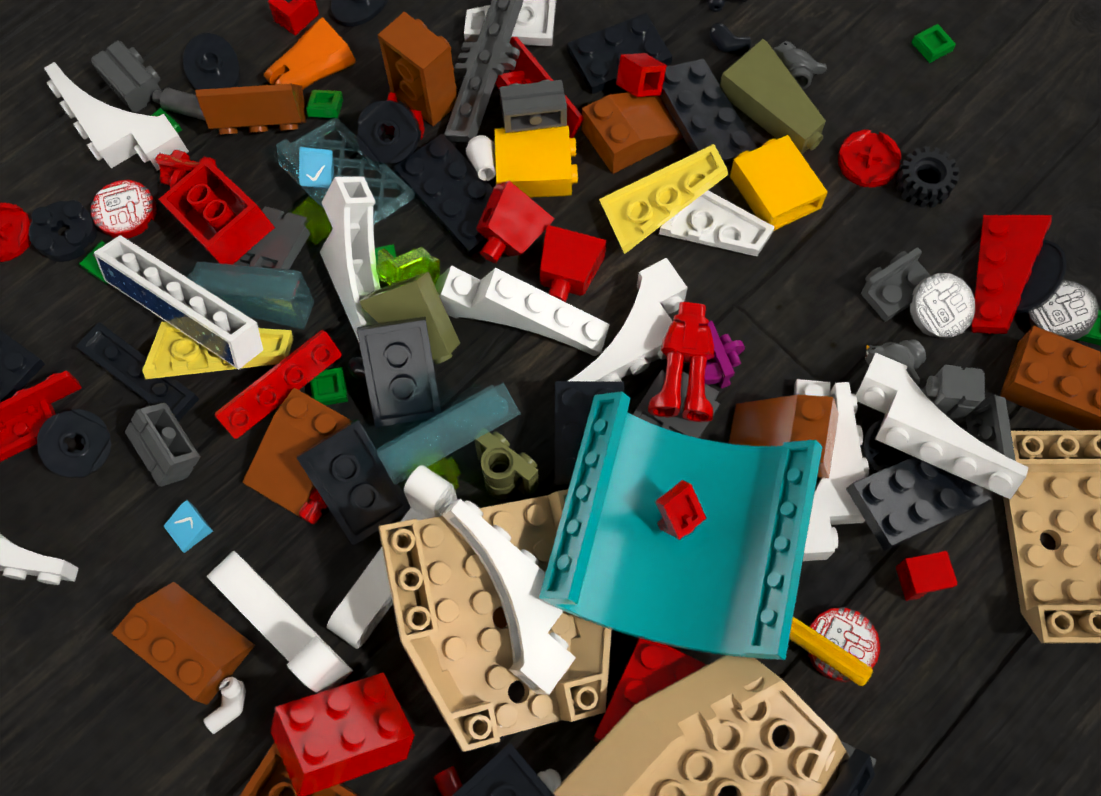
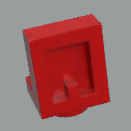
M684 480L680 481L655 501L662 515V519L657 522L659 529L679 540L690 534L696 526L706 519L692 484Z

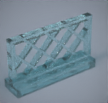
M338 118L331 119L293 143L285 139L276 144L279 165L299 185L300 147L340 149V158L333 157L334 166H338L337 175H333V179L334 177H353L342 176L343 167L360 168L359 177H364L365 169L378 170L382 174L381 179L365 178L369 187H380L379 196H373L376 202L374 205H378V210L373 212V225L415 198V192L385 163L373 161L364 154L358 144L357 136ZM335 129L343 136L342 141L325 140V135ZM345 150L358 151L362 154V159L344 158ZM301 186L324 209L321 202L328 189ZM384 188L398 189L402 193L397 198L383 197Z

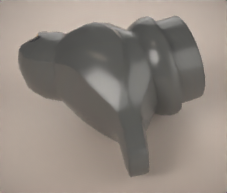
M785 41L778 47L773 48L802 89L810 86L813 74H823L827 70L826 64L817 62L806 51L797 49L791 42Z
M911 339L909 341H901L899 344L888 342L881 346H866L865 359L869 365L875 353H878L908 366L906 371L917 385L919 384L920 378L915 369L919 368L926 360L925 349L919 341Z

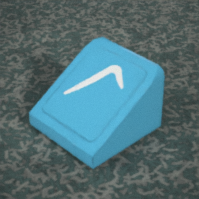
M300 147V185L329 189L334 175L333 150Z
M188 500L179 506L164 525V528L183 553L213 532L198 510Z

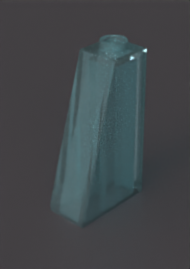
M197 261L193 272L189 273L187 277L248 317L303 330L315 302L302 273L295 270Z

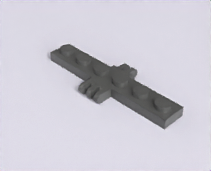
M492 0L478 41L464 42L462 44L461 50L464 53H459L457 60L460 63L455 64L454 72L465 75L444 133V136L449 141L469 142L473 137L477 136L497 76L502 75L504 70L515 69L517 62L514 59H518L520 50L512 47L509 42L524 0Z

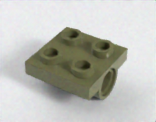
M482 428L474 437L478 460L481 461L484 482L488 493L497 499H507L519 491L527 499L533 498L539 492L536 462L527 454L521 452L518 455L510 449V443L500 433L494 431L491 434L485 428Z

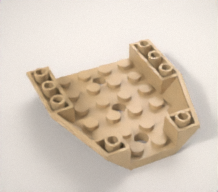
M1101 430L1011 431L1016 462L1029 467L1026 478L1013 497L1008 499L1003 496L1021 614L1041 643H1101ZM1041 533H1047L1054 538L1056 543L1055 550H1048L1041 544Z
M568 489L546 496L479 508L483 512L482 518L492 527L497 525L504 529L511 536L510 542L520 551L525 549L532 553L539 560L537 566L546 572ZM443 516L418 521L417 519L378 526L400 641L463 752L500 742V737L560 720L572 722L606 712L612 629L563 611L548 634L553 632L564 639L569 645L566 650L576 658L549 695L536 694L509 671L513 665V654L508 624L501 629L493 622L494 611L498 607H502L501 600L490 575L476 552L461 533ZM514 681L521 682L525 689L524 697L517 703L511 701L508 695L509 686Z
M725 655L635 704L553 793L555 796H718L724 786L734 785L737 790V796H822L825 791L830 792L837 780L836 775L840 764L845 759L848 760L849 755L837 734L780 677L756 658ZM786 725L790 732L789 740L785 745L776 747L772 741V733L777 726Z

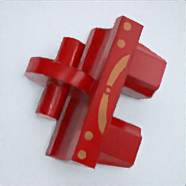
M174 150L171 155L159 153L155 158L156 163L160 167V182L170 185V189L206 158L215 166L216 161L205 156L198 162L192 161L186 152Z

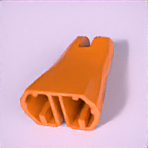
M322 17L309 28L292 48L275 61L264 72L263 76L271 85L296 84L302 85V88L305 89L322 78L354 65L356 59L345 41Z

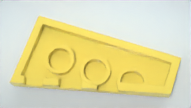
M713 144L600 198V203L624 254L728 175V171Z
M161 322L142 371L145 379L237 368L169 323ZM258 328L263 351L242 368L276 365L285 359L290 353L293 342L292 330Z

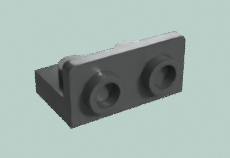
M918 247L909 253L906 251L899 253L891 260V265L884 269L878 267L865 278L867 282L860 294L884 322L908 308L910 303H913L912 298L914 295L912 293L914 288L922 279L931 276L918 262L922 254Z
M993 395L982 401L966 416L967 432L990 448L1016 461L1006 398Z

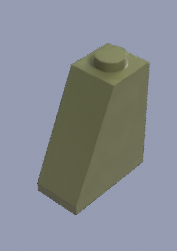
M428 271L372 291L359 301L362 308L379 324L426 317L434 364L450 359L453 356L452 352L460 344Z

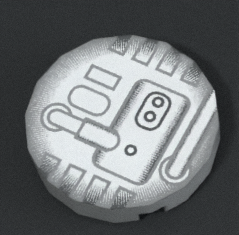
M938 273L922 279L914 288L910 312L914 323L923 333L947 339L963 333L971 325L975 315V298L971 288L963 279L951 273Z

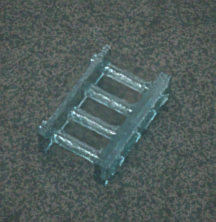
M501 383L496 387L492 384L376 448L378 451L377 455L392 482L396 485L410 477L418 466L424 465L428 467L520 415V412L505 384Z

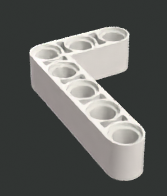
M424 465L418 466L410 475L404 487V493L411 508L401 522L442 516L449 505L458 500L453 484ZM382 547L334 611L327 624V629L356 649L365 643L393 604Z
M234 550L207 575L208 579L289 661L287 664L288 668L314 692L320 693L338 687L353 672L331 647Z

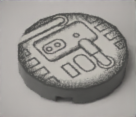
M1063 280L1059 290L1047 303L1026 314L1031 327L1037 326L1064 338L1077 340L1088 334L1093 328L1098 317L1099 305L1096 296L1087 287L1075 281Z

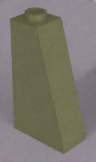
M762 39L722 74L720 87L728 100L776 139L788 135L801 154L808 149L814 150L820 144L824 137L821 133L826 122L767 41Z

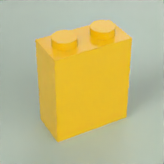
M569 126L505 133L504 128L495 129L496 184L510 180L529 197L572 196V183H578L577 164H571V157H576V139L569 137Z
M788 135L777 140L770 139L762 147L751 152L744 151L733 161L730 178L756 217L775 227L774 230L821 209L828 193Z

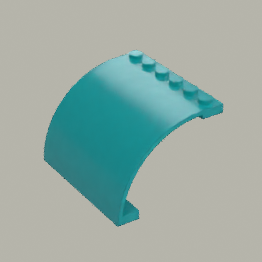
M622 391L594 395L539 598L589 622L645 640L719 655L786 660L823 446L816 440L783 442V446H747L704 440L662 428L628 413L627 410L631 398ZM684 480L692 484L706 519L696 526L690 534L679 540L659 529L657 522L662 519V515L655 501L680 481Z

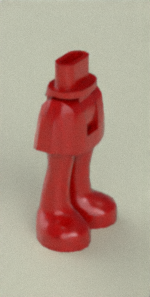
M679 303L678 314L674 316L661 346V351L667 356L665 380L661 392L650 399L648 412L654 416L669 418L679 414L683 362H690L688 387L682 417L694 422H708L713 419V407L705 395V370L707 360L714 358V343L711 329L708 326L709 320L705 318L706 306L703 304Z

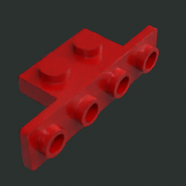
M511 37L509 43L512 47L520 50V55L518 59H514L517 63L515 69L511 70L512 72L498 76L495 83L500 89V87L509 86L513 83L529 84L542 80L553 81L518 37ZM565 95L569 137L574 138L583 121V116Z
M324 330L319 331L216 411L215 417L234 439L239 438L281 405L293 388L300 390L339 359L342 353L327 332Z
M68 371L52 374L45 381L31 388L22 389L16 392L13 397L0 402V462L37 444V436L42 425L47 419L56 414L51 403L82 388L79 381Z

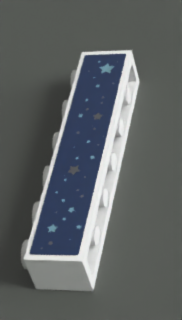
M121 235L94 252L103 278L107 283L238 370L263 351L256 321Z

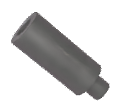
M165 88L163 91L155 90L153 92V101L160 103L162 109L205 120L196 95L171 88Z

